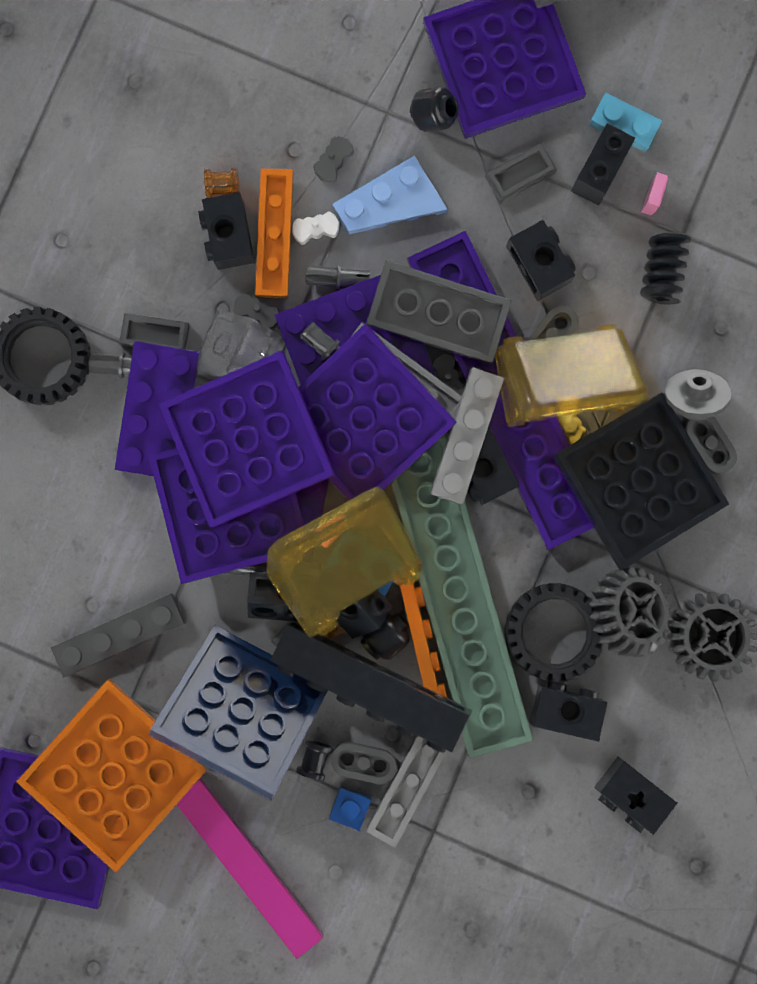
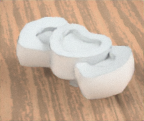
M329 211L324 215L318 214L314 218H297L292 226V235L301 245H305L311 238L319 239L323 235L335 238L339 233L340 222L336 215Z

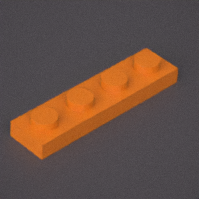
M261 168L256 298L289 299L293 169Z
M414 582L401 584L400 589L423 686L448 698L444 683L438 685L435 674L436 671H441L437 652H430L427 639H432L433 634L429 619L423 620L420 607L426 606L421 587L415 588Z

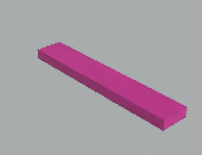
M200 778L177 803V806L290 952L298 959L323 938L322 932Z

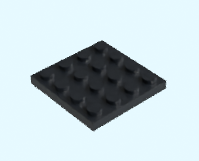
M663 392L552 456L619 570L629 567L729 505L673 408L667 404Z

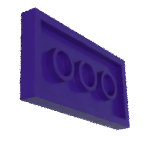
M134 341L114 470L153 476L148 455L177 448L159 404L196 387L201 352Z

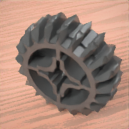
M627 567L623 570L610 571L606 574V577L597 581L599 587L591 591L596 600H592L589 603L594 608V613L589 618L594 619L597 624L592 631L601 632L599 642L608 644V651L618 652V655L624 657H641L644 654L657 651V646L665 643L664 636L671 633L667 624L673 621L668 616V610L673 607L666 602L669 593L661 591L663 582L654 581V573H645L644 568Z
M708 592L706 599L701 593L695 594V603L690 599L683 601L687 611L679 608L674 611L681 618L680 621L673 620L669 623L671 627L677 628L676 633L667 634L668 639L677 640V644L669 647L670 652H681L675 659L676 663L681 665L687 662L685 672L692 674L696 670V677L704 680L707 674L711 681H718L720 674L726 680L731 679V669L738 674L743 672L740 661L745 664L752 663L750 657L746 655L747 651L757 652V647L750 645L751 639L757 640V633H750V628L755 627L757 623L755 620H745L751 611L748 608L739 610L741 606L739 599H734L729 603V594L722 593L718 598L716 592ZM710 609H717L725 613L729 618L714 624L710 618H705L702 613ZM695 620L694 625L697 628V636L690 646L689 631ZM710 630L718 632V636H714L718 638L716 643L708 641L707 637L710 636L708 635ZM736 630V642L732 649L729 644V637ZM712 649L716 654L721 655L723 660L716 663H705L696 655Z

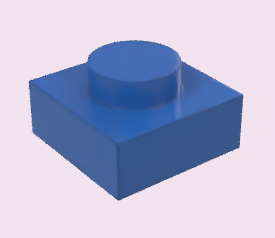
M340 786L329 820L360 831L371 802V797Z

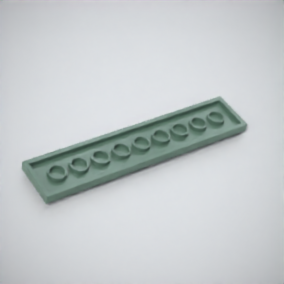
M444 434L391 484L452 700L472 710L462 731L470 759L533 741L465 500L463 504H458L430 494L447 443V437Z

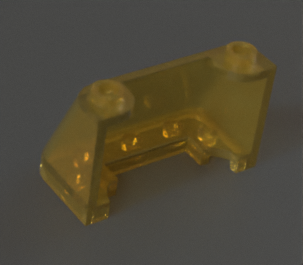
M615 324L599 326L596 328V332L523 341L521 336L511 337L503 340L504 345L498 347L495 353L498 376L504 378L501 394L507 427L524 425L525 420L526 422L534 420L543 421L551 417L599 410L611 411L614 409L615 412L630 410L649 401L646 384L623 329H616Z
M375 487L282 537L269 548L267 553V576L309 638L318 633L325 635L337 626L336 620L341 610L389 582L394 581L397 585L403 583L405 586L411 585L420 578L423 564L389 497L381 487Z

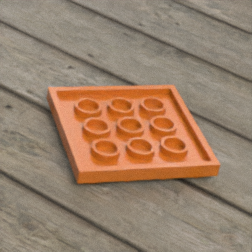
M108 679L16 782L116 873L207 771L208 767L149 736L150 729L156 720L117 684Z

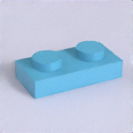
M605 93L589 125L603 131L606 123L635 137L632 146L646 153L662 120Z

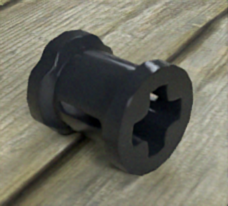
M306 739L304 742L306 746L301 766L297 767L296 773L309 779L324 781L326 775L323 773L328 754L333 752V747L322 742Z

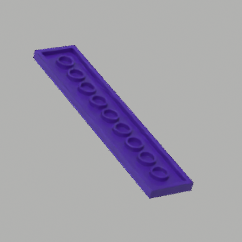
M466 231L407 258V262L412 269L497 295ZM506 316L492 364L452 353L465 382H467L471 368L504 378L488 428H491L519 484L517 490L546 550H549L593 529L594 526L552 457L570 446Z

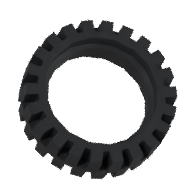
M33 307V310L28 308L20 310L21 314L13 313L8 316L10 321L7 323L3 321L0 324V386L17 399L34 405H54V402H63L67 400V396H73L77 393L76 388L79 385L83 386L86 381L84 379L85 374L89 375L88 360L91 355L89 353L90 345L83 331L69 317L54 309ZM36 326H50L59 330L67 338L71 347V364L67 373L57 383L47 387H31L23 384L15 376L10 364L11 350L16 339L26 330Z
M561 583L539 585L522 594L511 607L512 609L508 614L505 627L508 648L519 666L537 678L555 682L568 681L586 673V670L596 663V658L600 657L602 644H604L599 642L601 632L592 631L597 625L594 619L589 618L594 613V608L589 605L592 599L583 591ZM550 599L563 600L575 606L582 614L587 627L586 641L580 653L572 660L561 664H546L536 659L527 649L523 638V625L528 613L539 603Z

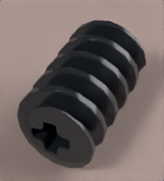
M667 232L650 237L648 244L651 249L646 254L647 259L650 261L646 262L644 266L647 274L642 278V282L646 286L640 290L643 298L665 305L681 302L672 296L673 294L683 292L682 287L674 284L676 281L685 280V275L676 271L677 269L687 267V263L679 260V257L689 255V250L681 247V244L690 243L691 237L684 234Z

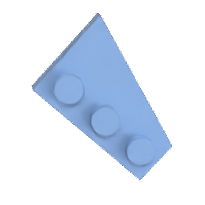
M415 156L332 204L334 211L349 235L386 227L387 224L400 221L417 220L419 217L444 214L448 210Z

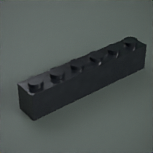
M296 622L286 625L270 660L278 665L277 670L291 677H295L297 674L307 679L306 684L311 688L321 692L327 689L337 694L336 699L339 702L350 707H354L356 704L366 709V714L372 719L379 722H384L386 719L396 724V729L400 733L413 738L416 734L428 740L426 744L430 748L441 753H445L446 750L453 752L472 712L471 709Z

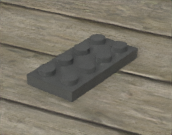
M386 260L366 324L369 327L492 364L511 300Z

